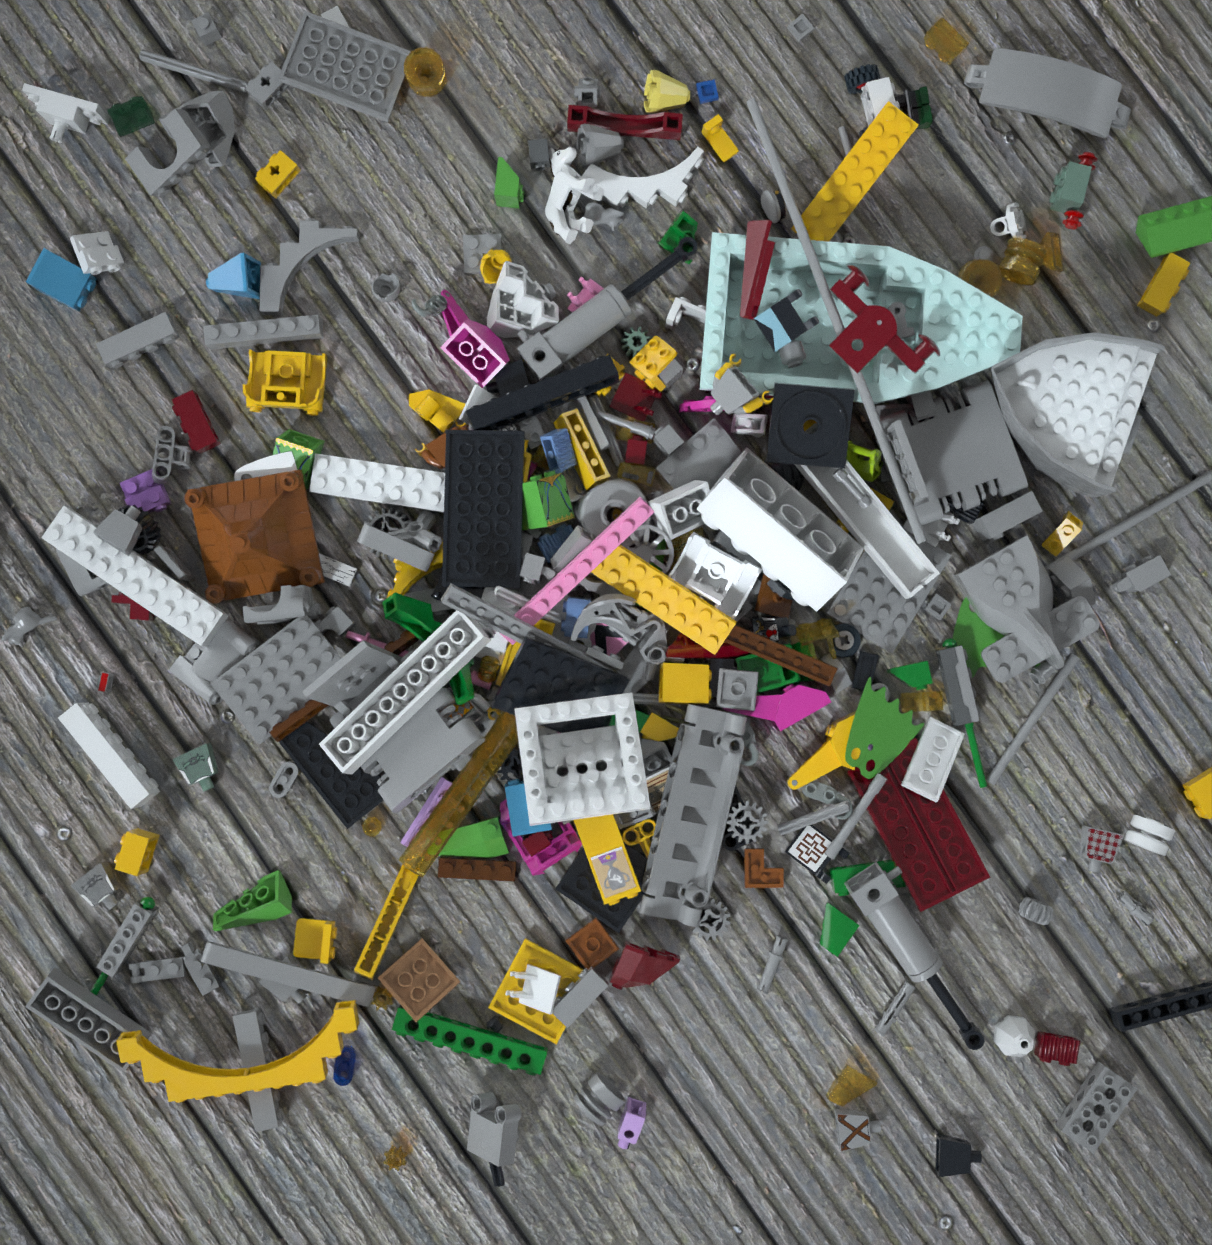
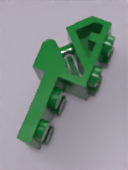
M811 640L797 642L792 645L785 644L787 647L816 658ZM754 654L735 658L738 670L759 672L757 693L813 680Z

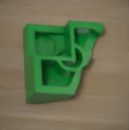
M827 902L825 904V916L819 944L838 957L860 925Z

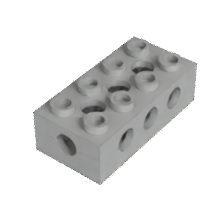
M1098 1061L1055 1126L1094 1154L1137 1091V1088Z

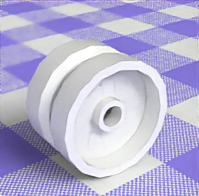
M1133 815L1130 824L1132 827L1141 830V832L1127 830L1124 840L1146 850L1166 856L1169 847L1158 839L1172 840L1175 830L1153 819Z

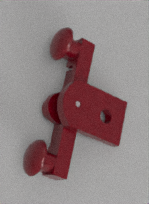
M847 265L851 272L843 280L839 279L830 290L846 305L856 318L829 346L857 374L885 346L914 374L925 365V361L933 353L938 357L940 356L937 344L931 338L922 334L918 335L922 342L912 350L897 335L895 317L888 309L878 305L867 306L854 292L862 284L869 287V280L861 269L854 265ZM857 339L863 341L864 344L863 348L859 351L852 348L853 341Z

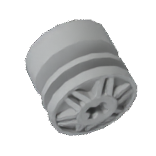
M596 1072L588 1081L592 1091L582 1087L580 1090L582 1094L577 1093L574 1096V1100L580 1110L590 1120L599 1126H604L606 1119L612 1117L608 1107L618 1111L626 1100L610 1080L601 1073Z

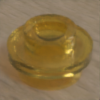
M369 817L363 822L362 829L367 836L373 837L381 832L382 824L379 819ZM370 823L375 824V830L369 828Z

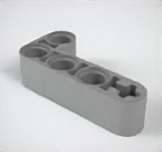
M365 523L357 539V542L425 572L428 571L435 555Z

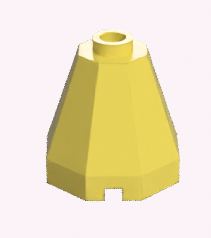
M651 70L650 74L647 75L644 96L647 95L648 101H644L646 113L654 114L684 107L686 102H689L690 90H688L687 85L657 70Z

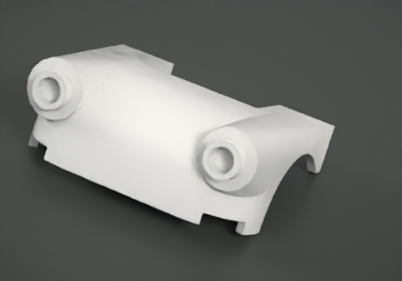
M693 532L669 577L735 620L762 569L747 560L744 562L709 544L710 541Z

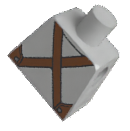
M834 1109L837 1142L841 1152L871 1144L870 1133L881 1132L880 1121H869L866 1111Z

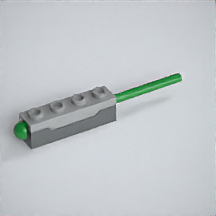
M948 638L942 644V647H946V649L937 650L936 655L953 726L965 724L979 786L984 788L987 787L973 728V722L979 721L981 713L979 706L975 704V688L971 686L970 682L972 673L966 665L968 656L962 646H957V642L954 639Z
M144 897L134 903L96 967L102 973L90 991L97 996L108 976L113 978L123 969L159 909L155 905L153 898Z

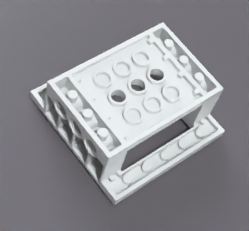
M632 693L514 709L530 826L650 809ZM615 714V726L538 736L537 725ZM604 762L607 765L606 770H597V763ZM579 765H585L588 768L584 774L578 773L576 769ZM561 767L568 770V774L564 777L557 774V770Z

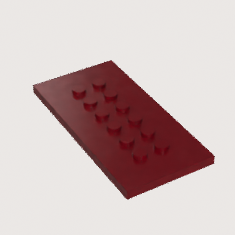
M914 738L879 773L886 777L887 781L879 793L875 795L866 810L895 866L901 869L902 874L900 875L919 912H922L991 877L944 789L938 802H934L901 785L918 745L917 739ZM872 759L866 763V770L869 772L875 768V761ZM855 767L854 770L847 771V774L860 799H862L874 777L871 779L865 778L861 775L860 769Z

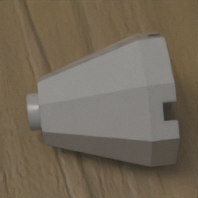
M581 124V128H578L577 149H581L582 154H578L582 167H589L590 164L595 165L618 155L621 149L624 148L623 138L617 132L590 124Z

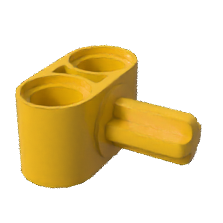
M648 818L628 826L622 832L625 844L631 846L640 844L647 859L652 843L649 838L654 834L655 821ZM646 822L652 823L653 830L645 832L642 828L643 824ZM628 831L636 833V838L633 841L626 839L625 835Z

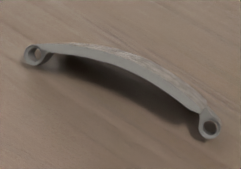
M995 48L989 66L969 65L964 84L967 87L982 88L979 99L981 104L1045 117L1102 138L1108 136L1110 127L1126 129L1131 113L1129 107L1117 102L1122 87L1120 82L1074 63L1029 52Z

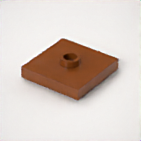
M763 573L754 611L775 617L789 618L793 600L780 597L777 593H774L767 585L770 578Z
M596 917L565 940L587 969L591 966L595 968L619 950L617 944Z

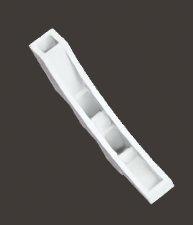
M697 147L687 159L676 167L649 177L619 176L604 171L594 164H590L581 177L595 179L594 184L591 186L596 185L603 188L602 200L615 210H618L620 206L624 207L629 197L647 209L650 204L653 205L658 199L657 194L676 207L679 202L683 203L688 196V193H686L688 186L686 184L692 178V171L695 167L698 169L702 165L704 151Z

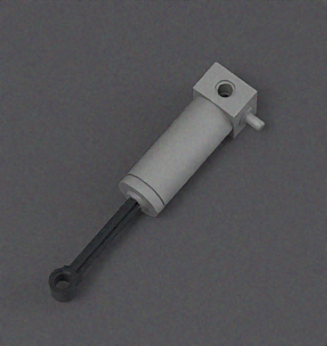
M691 237L681 239L671 255L624 290L620 291L612 284L608 285L543 335L538 332L529 338L524 330H520L518 336L524 343L517 348L519 355L539 382L546 377H553L564 370L563 364L632 313L628 303L629 299L680 261L684 263L685 261L692 260L697 253L696 240ZM689 245L693 250L685 252L682 248ZM545 357L544 360L537 361V358Z
M877 862L873 863L844 883L850 895L865 917L867 916L911 981L921 982L927 980L960 1028L959 1033L966 1046L972 1050L980 1049L985 1043L983 1034L973 1022L968 1021L936 974L941 968L943 960L892 885L894 884L892 880L902 874L901 869L896 867L886 873L885 870L882 871ZM971 1035H976L974 1039H969Z

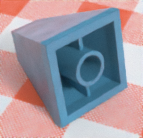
M240 253L208 273L206 285L208 289L215 292L260 299L261 262L245 253Z

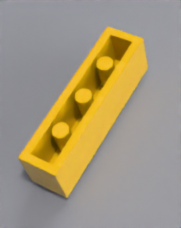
M578 409L562 413L553 424L556 429H568L567 432L570 435L577 465L574 467L585 489L595 488L604 483L610 477V474Z

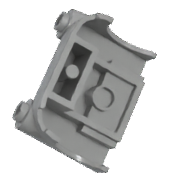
M305 585L281 586V596L278 604L256 607L243 606L244 622H257V625L261 626L292 622L296 618L306 615L311 619H317L318 615L321 614L320 604L313 600L312 588Z
M227 617L208 647L200 646L195 642L185 656L180 655L169 671L210 705L219 704L223 699L210 683L257 649L261 643L256 637L238 627Z

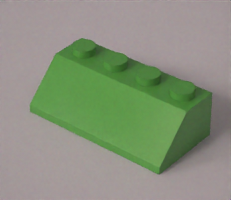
M1212 196L1139 215L1135 233L1149 256L1153 258L1212 242Z

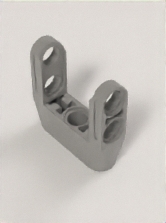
M56 548L57 554L79 596L96 592L110 585L100 577H95L94 573Z

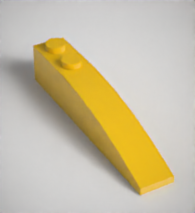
M403 862L356 964L354 973L373 980L421 872L420 869Z

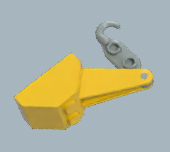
M856 711L833 721L831 725L828 724L825 731L827 736L826 742L787 779L789 788L793 790L800 788L805 796L823 803L836 804L848 801L851 809L844 815H837L836 818L840 820L847 819L852 814L853 805L851 801L842 796L835 788L814 780L840 766L852 770L855 769V767L850 766L846 762L845 753ZM859 748L852 750V759L857 760L861 752Z

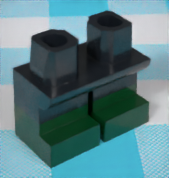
M927 86L920 87L919 90L914 91L905 90L903 95L894 97L895 101L899 102L900 109L903 108L904 114L919 125L917 129L930 127L933 120Z

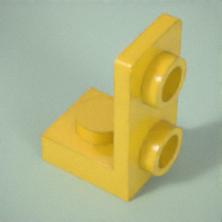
M718 114L703 124L702 134L720 159L726 162L736 155L739 150L722 128L723 119Z
M1068 511L1063 516L1062 523L1042 543V547L1054 556H1058L1080 533L1083 522Z

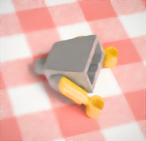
M731 354L730 362H726L716 371L711 395L716 401L710 408L716 415H719L723 410L728 414L735 413L737 415L751 413L761 407L763 403L769 404L773 400V398L770 400L764 399V395L770 391H765L761 398L758 397L760 395L758 391L737 368L741 365V359L738 362L732 361L736 354Z

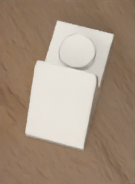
M733 414L731 433L748 434L759 438L765 435L768 415Z

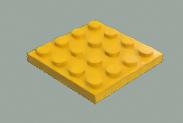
M525 938L488 1008L557 1045L566 1026L553 1013L547 1014L519 1003L520 998L505 995L506 990L522 991L525 979L510 976V972H526L527 964L560 975L561 978L556 997H562L566 993L565 988L572 981L574 983L577 982L580 978L578 975L583 969Z

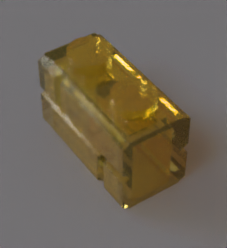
M943 17L924 36L926 46L931 50L934 49L938 53L939 59L944 63L947 62L949 65L969 45Z

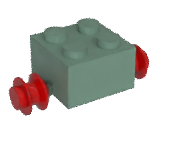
M1084 152L1079 155L1080 163L1069 161L1054 178L1053 184L1056 186L1055 191H1052L1049 198V203H1051L1050 210L1064 213L1067 219L1063 220L1062 223L1068 229L1075 230L1077 227L1082 226L1079 219L1084 218V215L1078 208L1084 202L1090 173L1096 168L1093 163L1098 160L1095 154L1091 152Z

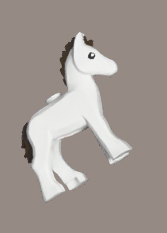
M568 147L564 150H561V148L555 150L549 148L550 172L553 173L552 177H554L545 207V214L550 221L552 230L561 236L566 243L571 244L576 239L577 230L589 233L594 224L591 219L582 217L576 220L573 210L581 193L593 200L600 201L602 200L604 189L596 185L591 186L594 184L595 179L582 178L570 167L577 155L575 148Z

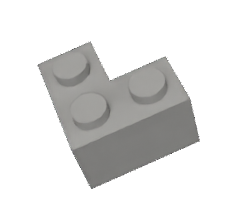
M1069 557L1049 568L1051 583L1054 587L1058 586L1064 596L1063 603L1073 597L1082 596L1088 601L1090 606L1096 604L1091 578Z

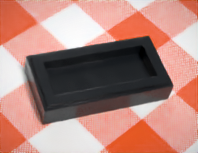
M859 651L851 688L864 691L869 677H871L872 686L879 655Z

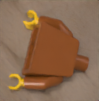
M456 421V426L451 429L469 430V426L466 423L458 425ZM446 433L426 445L421 443L423 445L422 450L418 451L415 449L418 455L429 465L438 469L445 468Z

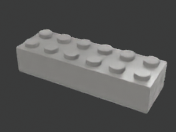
M56 968L50 972L25 1006L123 1073L130 1064L128 1062L120 1063L116 1042L120 1034L141 1030L142 1035L147 1039L152 1034Z

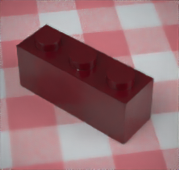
M194 390L171 399L174 404L172 409L176 416H180L182 421L180 426L185 434L188 433L190 438L188 443L193 451L196 450L201 454L221 444L205 408Z

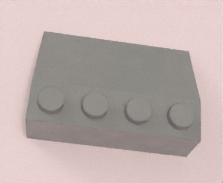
M713 418L663 461L655 471L671 490L694 480L708 482L709 489L711 490L718 479L742 452L728 433Z

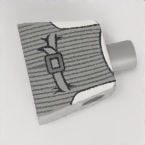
M107 861L99 863L71 885L93 907L103 902L108 910H111L119 904L112 894L118 891L120 886Z

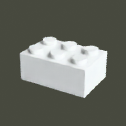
M694 480L648 501L649 506L654 510L652 516L655 526L663 530L670 540L705 524L701 517L702 513L697 510V507L710 491L708 482Z

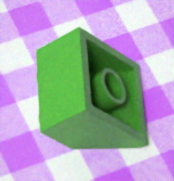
M498 157L494 192L496 205L519 208L520 202L523 203L524 201L523 185H520L519 177L503 157Z

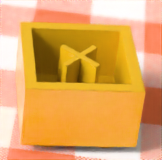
M139 828L127 831L126 834L124 833L120 841L122 845L121 851L117 853L114 860L116 864L115 870L134 876L148 872L160 835Z

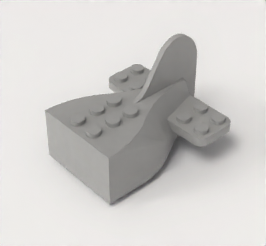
M1028 535L1019 537L953 575L977 616L986 625L1004 636L985 647L981 652L984 663L993 678L998 682H1006L1045 659L1052 667L1061 669L1065 665L1059 651L1095 632L1100 626L1094 611L1088 601L1082 596L1073 597L1053 609V589L1050 577Z

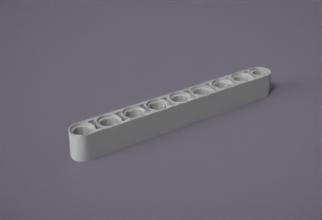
M209 941L206 942L201 962L343 1001L356 1000V1004L370 1007L376 988L362 982Z

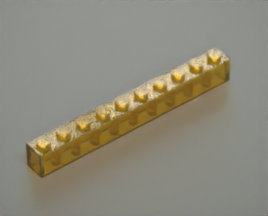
M502 712L485 736L486 740L478 746L470 761L461 770L404 851L399 861L408 870L423 878L519 741L515 715Z

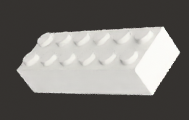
M75 703L58 719L130 809L146 804L160 792L157 788L159 787L157 782L147 776L145 767L141 763H137L133 752L122 745L121 737L110 730L109 722L98 715L99 711L94 704Z

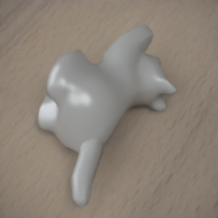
M590 202L585 206L583 217L591 219L594 222L593 225L607 224L615 232V229L622 223L620 216H623L624 213L612 208L604 209L602 205Z
M23 607L17 612L13 619L14 624L9 626L1 640L6 641L8 639L9 644L23 647L25 644L23 640L24 634L38 625L57 620V617L47 616L40 618L37 613L32 611L31 607Z

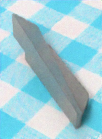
M569 364L566 365V369H565V370H571V367H570ZM586 396L566 403L570 411L578 409L598 452L610 448V444Z

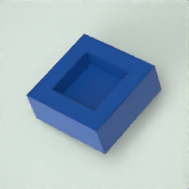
M715 79L696 83L700 104L719 99Z

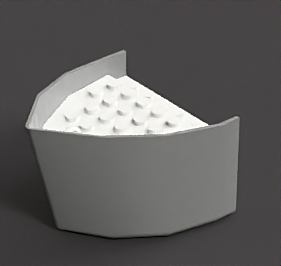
M1094 332L1046 339L992 366L991 372L996 395L1013 443L1036 471L1076 493L1091 498L1114 493L1116 488L1111 486L1122 454L1130 453L1142 416L1137 415V411L1156 355L1162 352L1165 346L1142 339Z

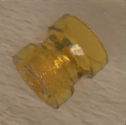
M483 656L480 663L481 667L478 671V678L484 682H494L497 677L500 661L493 656Z

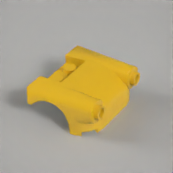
M249 349V377L247 384H243L242 387L243 394L246 396V407L250 408V412L261 413L265 407L304 409V411H307V415L318 416L323 411L328 356L322 353V356L306 352L269 350L254 352Z

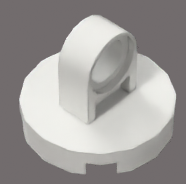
M1017 202L1008 204L1006 216L995 219L991 223L990 229L994 235L1002 236L1011 233L1017 242L1026 239L1027 235H1023V231H1027L1023 211H1018L1016 208L1019 207ZM999 221L1005 225V229L1001 233L995 229Z

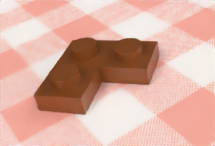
M744 848V887L784 888V868H764V848Z

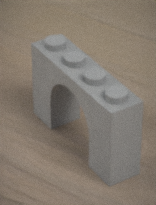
M175 108L163 120L177 145V155L172 165L168 168H163L149 148L137 146L125 158L150 196L163 197L167 195L169 189L182 180L181 177L186 172L191 171L199 160L205 158L207 152L212 148L186 110Z
M577 525L550 559L553 570L558 574L595 539L594 534ZM591 572L579 583L586 590L594 591L600 596L614 593L622 594Z

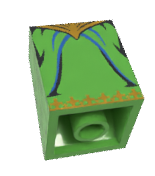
M288 429L277 437L273 455L292 451L297 470L302 469L307 490L311 483L315 453L321 454L325 441Z
M555 470L545 472L544 477L541 475L530 477L531 481L523 483L522 530L548 527L575 518L564 472L555 473Z

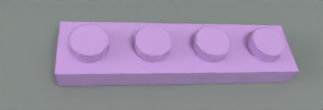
M443 777L440 778L401 840L404 846L416 852L419 851L459 786Z

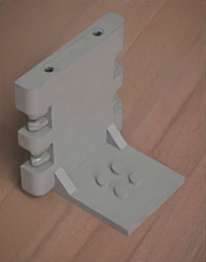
M988 380L966 387L960 391L961 395H955V401L958 406L956 411H954L950 399H944V402L940 397L933 399L936 415L922 419V423L918 424L914 412H908L907 417L904 410L880 418L921 526L941 520L943 518V511L945 513L950 512L946 499L948 496H951L956 509L961 508L962 505L963 511L979 506L980 499H986V493L982 484L987 483L992 496L997 495L998 491L1000 498L1028 488L1025 473L994 391ZM876 440V443H877V445H878V448H879V450L881 451V448H880V446H879L878 440ZM882 453L881 456H882V459H883V461H884V464H885L886 470H887V472H888L889 478H890V480H891L892 486H893V488H894L895 494H896V496H897L898 502H899V504H900L901 510H902V512H905L904 507H903V505H902V502H901V500H900V497H899V495H898L897 489H896L895 484H894V482H893V479H892V477H891L890 471H889L888 466H887V464H886L885 458H884L883 453Z
M363 640L302 692L306 698L334 706L338 710L330 719V723L335 729L416 649L401 657ZM441 688L361 765L363 771L372 776H377L384 770L385 774L377 781V784L381 786L378 789V793L392 813L397 814L486 740L471 719H462V716L458 714L449 721L447 720V717L455 711V706L453 705L455 703L454 695L447 688Z

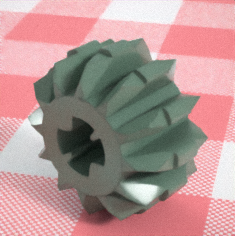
M631 327V334L626 331L624 332L626 338H622L621 343L625 344L622 346V350H628L626 352L627 357L632 353L634 357L652 339V336H646L648 334L647 329L641 333V327L637 328V332ZM634 340H636V342L637 340H640L641 346H638V344L637 347L634 346Z

